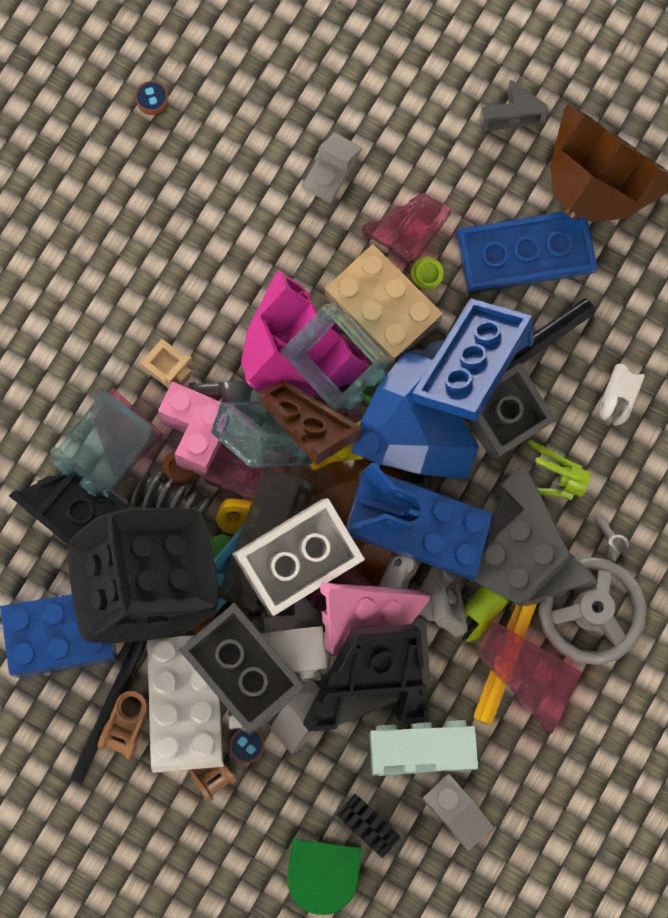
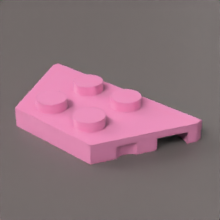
M322 582L320 591L321 594L326 596L327 609L322 611L323 624L325 625V650L332 655H338L349 632L355 627L412 624L429 602L431 596L423 590Z

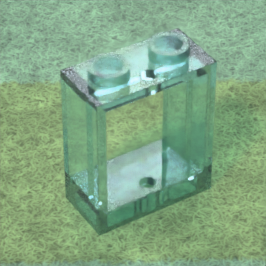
M337 303L324 304L280 351L334 411L345 408L350 410L356 406L363 398L361 392L368 385L371 387L376 385L386 375L384 368L391 362ZM335 323L372 362L344 393L336 387L307 355L309 350Z
M260 402L220 403L211 434L250 468L313 463Z

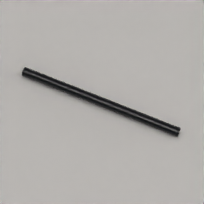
M147 640L133 641L70 776L71 779L83 784L99 749L97 746L104 726L111 716L116 700L126 691L147 645Z

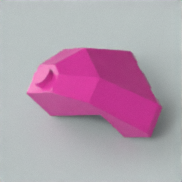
M281 271L274 275L247 329L241 364L246 374L245 380L249 386L256 391H260L285 380L313 397L370 376L374 370L366 353L356 343L339 334L342 330L340 325L325 310L319 313L311 301L309 292Z

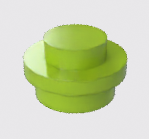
M422 257L413 263L410 275L413 283L418 288L430 290L441 283L444 272L441 263L437 259Z

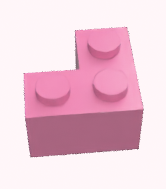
M172 381L158 409L160 423L184 433L175 452L176 465L187 470L190 469L196 474L207 478L235 420L234 407Z

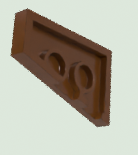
M285 380L261 392V405L316 465L360 439L362 427Z

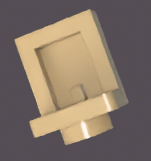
M163 339L158 342L140 363L144 370L168 389L172 381L184 385L193 373L192 357L187 353L182 355Z

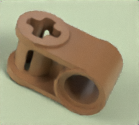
M127 691L118 697L111 716L101 733L97 746L99 749L103 750L106 747L124 754L125 759L129 761L132 759L149 714V700L145 695L140 692ZM131 697L138 698L142 706L140 713L134 717L128 716L124 709L126 701ZM113 736L125 740L126 743L114 739Z
M224 761L223 767L188 770L192 775L191 778L208 802L212 801L213 795L229 783L234 785L238 782ZM219 773L221 774V777H219L210 785H208V781H210Z

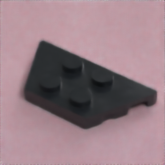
M78 464L63 469L55 476H47L38 480V483L23 490H15L9 495L13 501L68 546L73 536L95 518L130 509L126 503Z

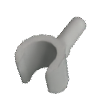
M601 514L596 516L595 521L608 541L607 558L615 562L618 554L617 551H620L626 557L629 546L628 539L621 535H615Z

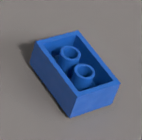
M72 594L0 606L9 675L15 678L118 661L115 643H94L83 639L76 620Z

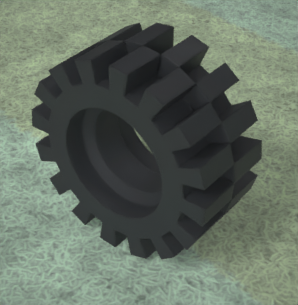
M356 794L336 813L382 859L401 839V836Z

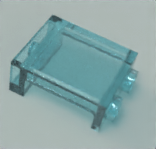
M100 387L92 397L93 405L58 448L53 446L49 452L55 458L52 464L67 476L73 472L82 479L79 485L93 496H96L99 492L107 498L156 437L157 433L152 425Z

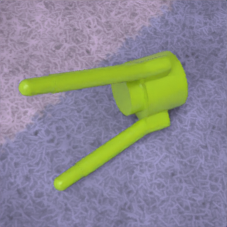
M528 440L529 446L564 466L561 467L539 457L535 459V463L560 474L558 485L563 487V489L537 487L540 495L562 497L570 501L574 495L583 497L591 479V472L582 469L583 466L565 459L534 440Z

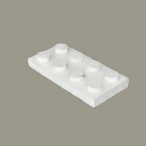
M195 635L147 640L152 773L223 767L220 699L179 651Z

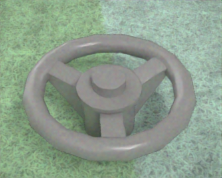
M596 557L577 559L587 570L598 571L596 576L598 582L593 586L592 590L581 593L575 599L573 606L552 611L554 597H547L540 602L539 617L544 635L559 653L575 662L600 665L619 660L636 646L645 629L647 605L642 588L627 569L609 559ZM612 576L618 579L629 592L634 608L632 625L626 635L614 617L615 602L609 594ZM575 621L584 630H602L614 646L600 651L579 649L564 639L557 630L556 625Z

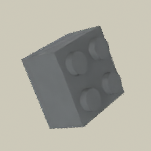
M521 363L513 365L505 371L477 421L466 418L490 458L505 454L556 421Z

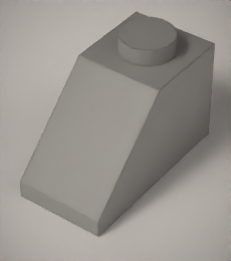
M311 679L304 685L305 690L282 708L270 727L291 754L298 751L318 732H309L303 725V722L323 684L321 681Z
M450 774L442 778L421 798L467 851L494 828L475 802Z

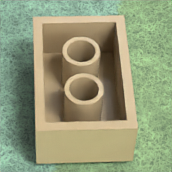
M373 244L325 287V300L392 368L405 350L413 351L441 324L443 313Z

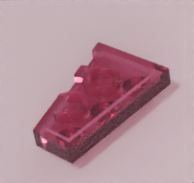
M497 622L491 623L477 654L502 683L506 684L514 692L525 709L536 717L540 722V726L547 733L553 734L583 672Z

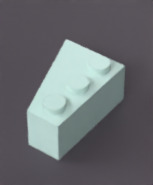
M466 720L447 721L444 728H432L431 723L411 724V729L397 730V725L376 726V731H370L369 734L372 776L478 769L475 726H466Z

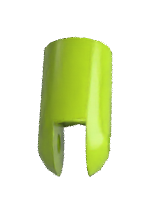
M480 586L464 605L465 619L470 616L479 624L465 642L478 640L509 603V600Z

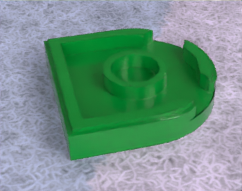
M293 838L287 884L296 904L303 910L316 915H329L343 909L351 901L357 888L362 848Z

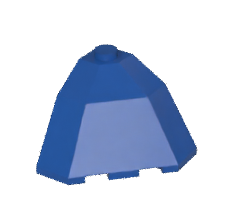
M405 350L378 386L361 420L360 427H362L360 439L354 442L351 453L381 465L417 474L469 479L479 446L474 436L470 434L463 417L414 403L412 393L433 359Z

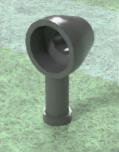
M246 381L189 383V389L208 397L221 396L223 403L234 407V409L247 408L252 393V387Z

